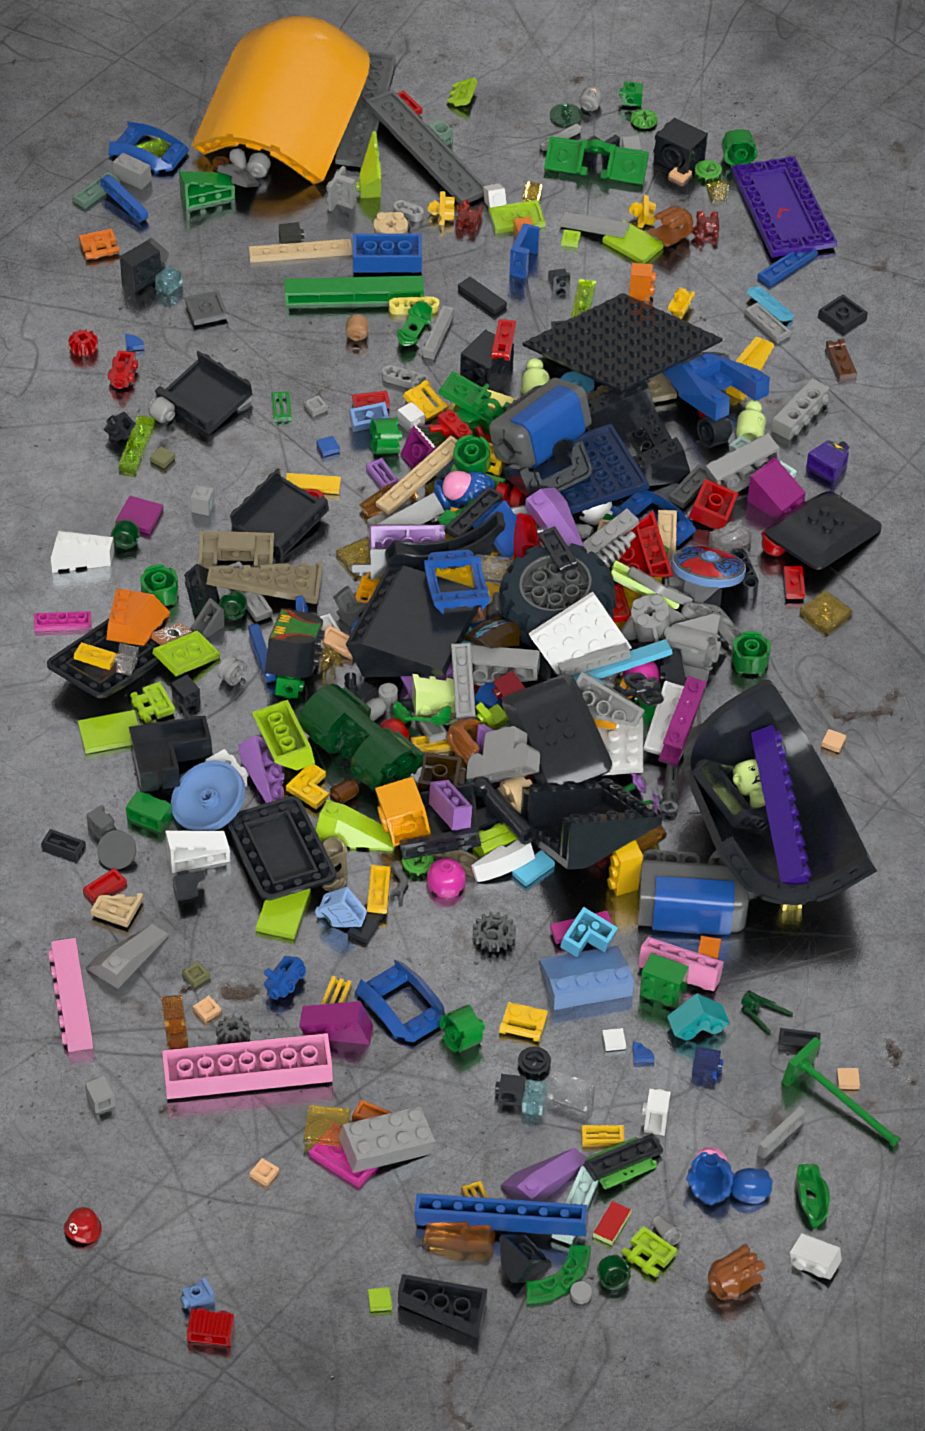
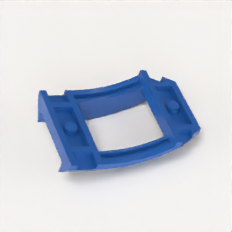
M127 122L128 128L117 141H110L108 155L113 157L114 155L120 156L122 153H125L149 164L154 173L157 174L163 169L166 172L172 171L187 154L189 148L179 139L156 127L142 123ZM144 134L158 137L172 144L161 159L134 145Z
M648 490L633 494L619 507L612 506L611 509L613 512L612 516L616 517L627 508L639 521L641 518L637 515L651 503L665 510L677 511V519L679 521L676 526V547L696 531L691 519L682 510L667 499Z
M467 549L432 552L428 555V560H424L428 587L434 606L443 614L444 608L455 609L457 607H474L476 605L480 606L482 612L491 601L482 571L481 557L473 556L472 551ZM470 565L474 590L440 592L435 568L445 569L452 566L464 567Z
M394 959V966L367 982L361 979L356 988L355 996L361 997L364 1003L377 1014L388 1027L394 1039L402 1037L405 1038V1041L415 1042L439 1027V1019L445 1015L444 1006L418 974L403 962ZM409 981L425 997L431 1008L402 1024L395 1012L381 996Z

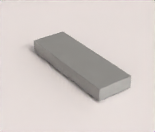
M758 302L745 309L744 313L776 343L791 336V331Z
M800 1106L759 1143L757 1155L761 1159H765L804 1123L806 1110Z

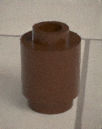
M346 779L330 789L329 797L333 802L344 804L356 797V794L359 793V787L353 779Z

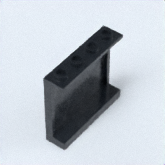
M197 351L198 360L166 389L159 386L155 389L157 398L165 397L173 403L176 414L210 435L253 394L251 383L247 379H243L233 370L230 371L225 368L222 363L214 361L209 355Z
M277 468L268 475L262 484L256 487L250 496L244 499L238 508L231 512L230 519L232 526L240 532L274 533L273 553L282 558L329 511L328 500L325 497L321 496L317 499L282 477L280 469Z
M703 759L695 765L696 768L692 771L693 775L733 827L761 832L769 825L767 813L753 810L727 776L735 768L734 765Z
M472 783L454 786L472 806L471 827L463 828L462 830H452L429 804L430 791L419 793L425 807L431 835L400 840L404 860L482 846L476 798Z

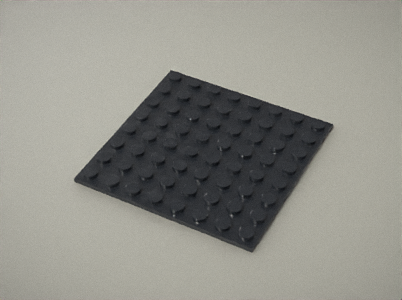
M621 293L586 312H582L574 318H570L535 337H531L523 342L522 345L623 393L713 347L723 340L714 333L705 331L663 310L652 307V305L641 302L639 299Z

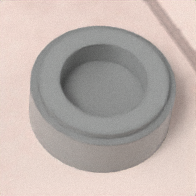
M576 1282L571 1286L570 1297L577 1304H585L592 1297V1288L586 1282Z

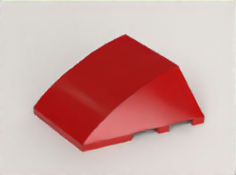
M652 510L631 530L636 537L630 542L631 547L629 549L625 548L626 552L623 555L620 553L621 558L617 561L629 567L633 566L651 577H674L654 511Z

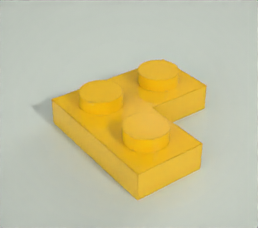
M315 764L308 766L286 785V791L314 809H317L329 798V793L317 786L326 777V771Z

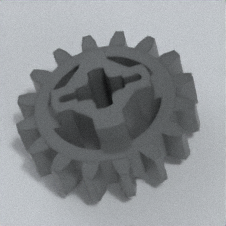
M490 911L489 916L483 913L482 919L477 918L476 924H473V938H476L475 943H481V949L488 947L489 952L493 948L499 952L500 947L506 950L507 944L512 945L513 939L516 938V925H513V919L507 920L508 915L505 914L502 917L500 912L493 915L492 911Z

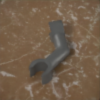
M397 860L391 863L392 868L390 869L400 882L397 888L391 890L390 900L394 895H399L400 903L403 900V891L409 880L403 872L400 862Z

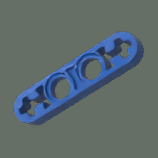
M108 174L100 179L102 188L136 221L141 223L148 218V212L145 207L111 175Z
M259 624L249 625L250 639L266 683L275 682L276 675L265 673L267 646Z

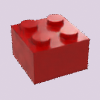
M705 479L688 518L722 532L738 493Z

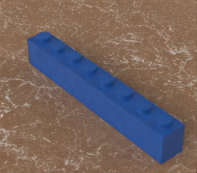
M417 1193L414 1209L416 1225L584 1237H586L588 1226L587 1205Z

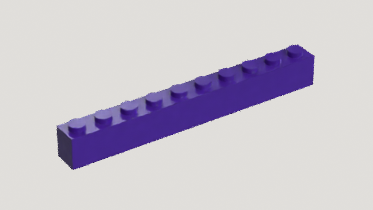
M770 725L752 732L751 735L780 880L782 883L789 884L810 882L809 877L812 874L809 866L806 865L808 856L806 851L803 850L805 841L800 834L802 827L797 819L799 812L793 802L796 800V797L790 787L793 785L791 777L787 773V771H790V768L784 758L787 756L785 748L781 744L784 739L781 732L776 731L774 726Z

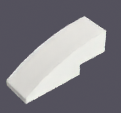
M516 840L508 847L500 845L471 865L475 880L481 882L504 875L535 859L531 842L524 845L519 840Z

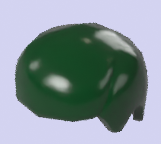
M129 520L118 521L111 532L114 545L124 550L134 547L140 536L139 527Z
M233 590L230 594L223 595L219 605L224 609V618L238 620L244 616L247 611V598L243 593Z
M618 1255L606 1256L597 1267L599 1280L603 1287H606L608 1290H620L630 1280V1267L627 1261Z

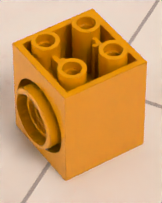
M413 777L375 788L380 805L377 807L384 832L389 833L393 847L400 845V840L431 835L425 807Z

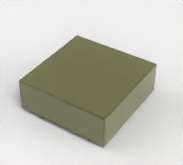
M161 446L150 456L151 462L164 469L175 459V453Z
M199 961L182 971L183 977L193 988L211 978L210 973Z

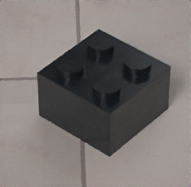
M148 241L120 256L121 281L133 292L144 288L146 285L162 277L160 251Z

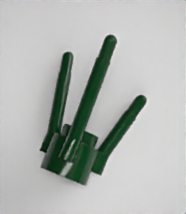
M750 990L744 994L741 1004L745 1006L743 1011L748 1013L767 1033L771 1032L770 1029L752 1010L757 1011L764 1004L790 1016L793 1015V1012L776 1005L775 1002L761 997Z

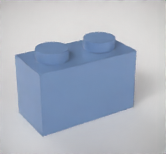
M385 402L353 408L349 412L353 432L370 429L372 419L389 418Z

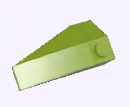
M376 131L372 132L359 174V181H356L357 192L360 191V198L381 197V169Z
M330 800L326 801L316 826V832L322 843L329 837L337 836L346 847H350L353 850H356V847H364L369 850L394 851L395 846L393 847L389 833L384 832L382 824L346 805Z

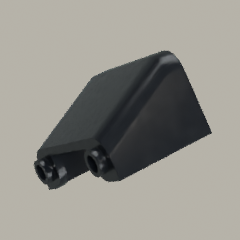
M563 438L553 446V460L531 471L527 467L521 468L517 464H511L503 468L507 480L528 498L544 488L555 487L560 492L588 478L592 474L593 467L582 440Z

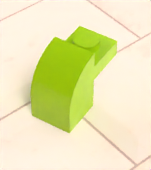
M482 702L475 706L478 713L476 714V719L493 730H499L508 721L505 712L498 704L489 710Z

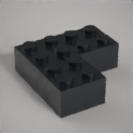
M205 715L129 727L130 744L141 792L159 790V787H163V789L179 787L180 777L177 762L205 759L213 756L212 740Z

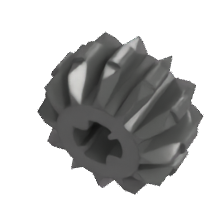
M233 1014L231 1018L225 1016L223 1021L218 1022L216 1035L219 1044L248 1042L251 1029L247 1020L243 1021L242 1016L235 1018Z

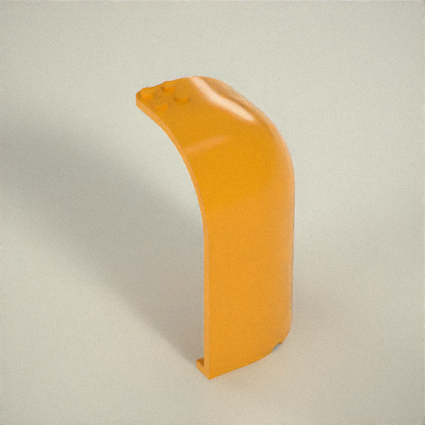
M289 16L251 30L235 46L191 146L205 155L221 148L238 147L239 144H246L247 148L258 151L264 149L271 152V156L284 162L312 184L324 181L368 75L370 60L367 50L338 27L325 20L311 16Z

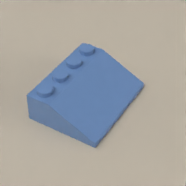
M618 945L608 947L605 952L600 949L583 951L578 957L566 954L539 959L554 1010L633 996L634 980L630 967Z

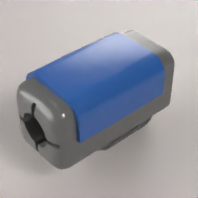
M552 378L544 385L533 387L509 404L506 408L507 411L490 423L489 433L496 459L509 465L517 464L521 468L535 469L553 456L552 450L555 443L563 438L577 439L584 434L585 428L591 425L592 420L586 392L579 385L558 378Z
M646 850L643 853L638 926L652 927V930L711 935H730L731 932H740L744 929L748 911L749 891L738 882L727 865L700 863V857L693 852Z

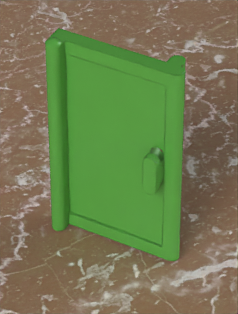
M636 1136L618 1145H615L592 1156H589L585 1159V1161L592 1159L596 1156H599L601 1154H604L613 1149H616L625 1144H628L632 1141H635L638 1138ZM650 1158L602 1178L599 1181L604 1189H608L656 1168L657 1162Z

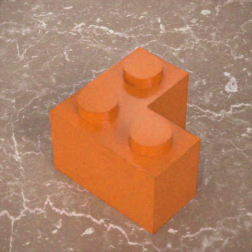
M632 263L630 297L640 301H650V295H654L655 285L652 283H655L656 272H653V264Z

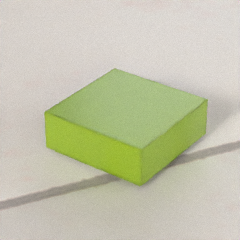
M564 230L561 245L578 248L581 232Z
M390 1287L368 1289L370 1312L392 1310Z

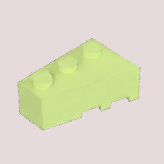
M413 674L412 702L415 716L437 714L444 707L451 706V713L456 712L454 679L446 678V681L436 680L434 676H429L428 679L420 678L418 674Z

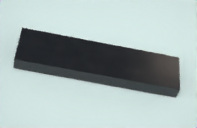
M487 487L445 528L444 533L454 538L470 532L474 528L472 524L493 504L501 502L504 495L491 487Z
M652 1133L584 1162L583 1166L595 1182L660 1155L664 1149Z

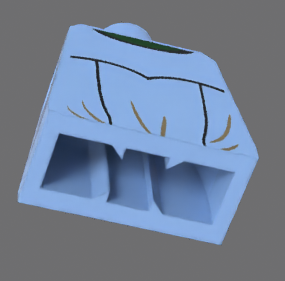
M348 887L326 893L320 906L316 908V916L318 918H326L333 927H361L367 913L365 907Z

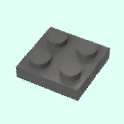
M218 290L185 297V304L194 325L228 319L227 310Z

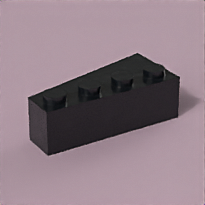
M681 649L672 650V655L657 660L661 691L665 681L684 686L686 683Z
M402 1274L398 1290V1304L479 1339L488 1289Z

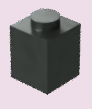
M299 222L279 224L280 244L302 242L304 230L300 229Z

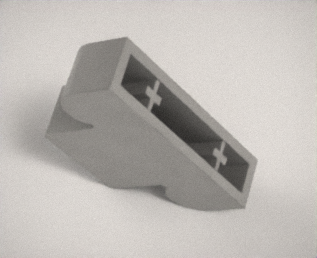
M515 726L502 727L499 730L487 732L485 734L483 755L476 753L470 757L466 779L473 783L478 777H486L491 783L513 777L539 772L540 753L538 750L527 745V733Z

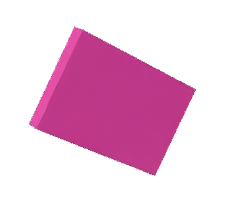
M334 1124L311 1148L309 1156L359 1188L376 1168L352 1172L339 1140L341 1127Z

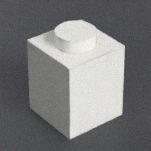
M500 184L483 186L484 200L490 208L506 205L505 188Z
M412 402L398 409L397 418L399 424L407 432L410 433L413 426L425 425V414Z

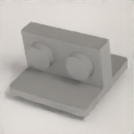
M342 166L335 173L333 180L329 181L327 185L328 211L331 212L337 204L351 209L355 206V179L346 177V167Z

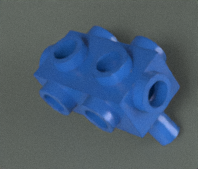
M284 956L274 970L267 968L264 971V975L268 978L263 984L268 995L273 999H278L279 997L285 998L287 994L292 993L297 981L300 978H304L306 974L304 962L299 957Z

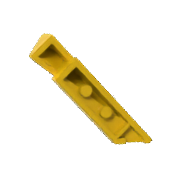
M756 336L737 358L736 362L761 371L774 344ZM732 385L726 388L727 394L740 400H745L747 395Z

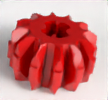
M87 328L84 331L79 329L78 332L73 331L72 335L69 336L68 346L73 355L88 357V354L94 355V352L97 351L98 338L94 335L93 331L88 332Z

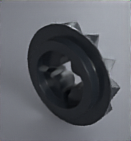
M527 1047L518 1056V1066L522 1068L523 1073L527 1072L530 1076L533 1074L540 1076L542 1072H547L549 1066H551V1057L541 1047ZM537 1057V1063L532 1066L533 1059Z

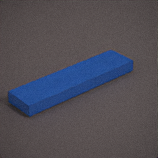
M812 249L809 252L789 253L758 273L757 278L771 286L816 257L818 251Z

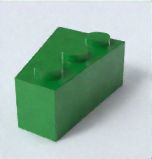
M179 171L180 197L186 209L235 199L234 184L231 183L230 175L219 172Z

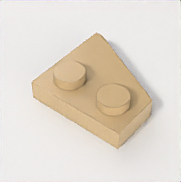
M137 893L135 897H125V894H117L115 896L100 895L90 910L91 915L128 927L144 899L143 894Z

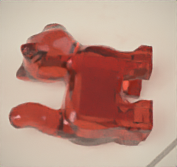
M469 199L456 205L458 217L456 218L455 229L462 230L464 225H469V232L475 233L481 222L484 207L480 205L477 207V211L470 210Z
M697 211L696 226L692 229V234L699 238L701 242H703L706 232L712 233L714 238L719 237L720 223L717 211H711V217H705L703 211Z

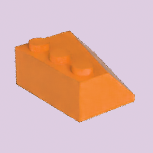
M116 588L106 640L144 646L151 638L152 632L163 624L165 618L169 617L170 611L154 594Z

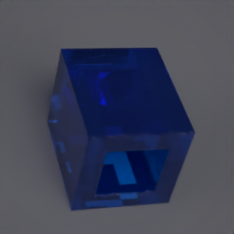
M697 1046L692 1075L716 1079L718 1071L722 1072L724 1060L720 1059L721 1051Z

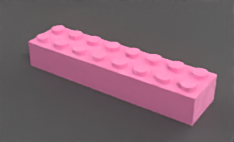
M328 1033L162 1051L167 1099L333 1082V1067Z

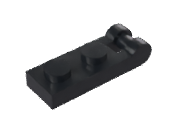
M555 526L538 533L540 541L560 574L565 573L569 568L574 569L578 567L574 555Z

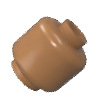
M359 314L349 317L346 323V335L354 341L365 339L369 329L368 320Z

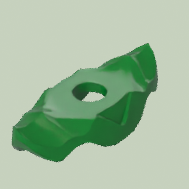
M799 1164L796 1174L799 1199L811 1226L815 1229L823 1223L829 1214V1188L820 1174L818 1165ZM806 1190L812 1191L815 1198H809L806 1195Z

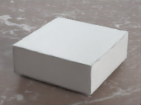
M623 1028L602 1030L605 1051L626 1049Z

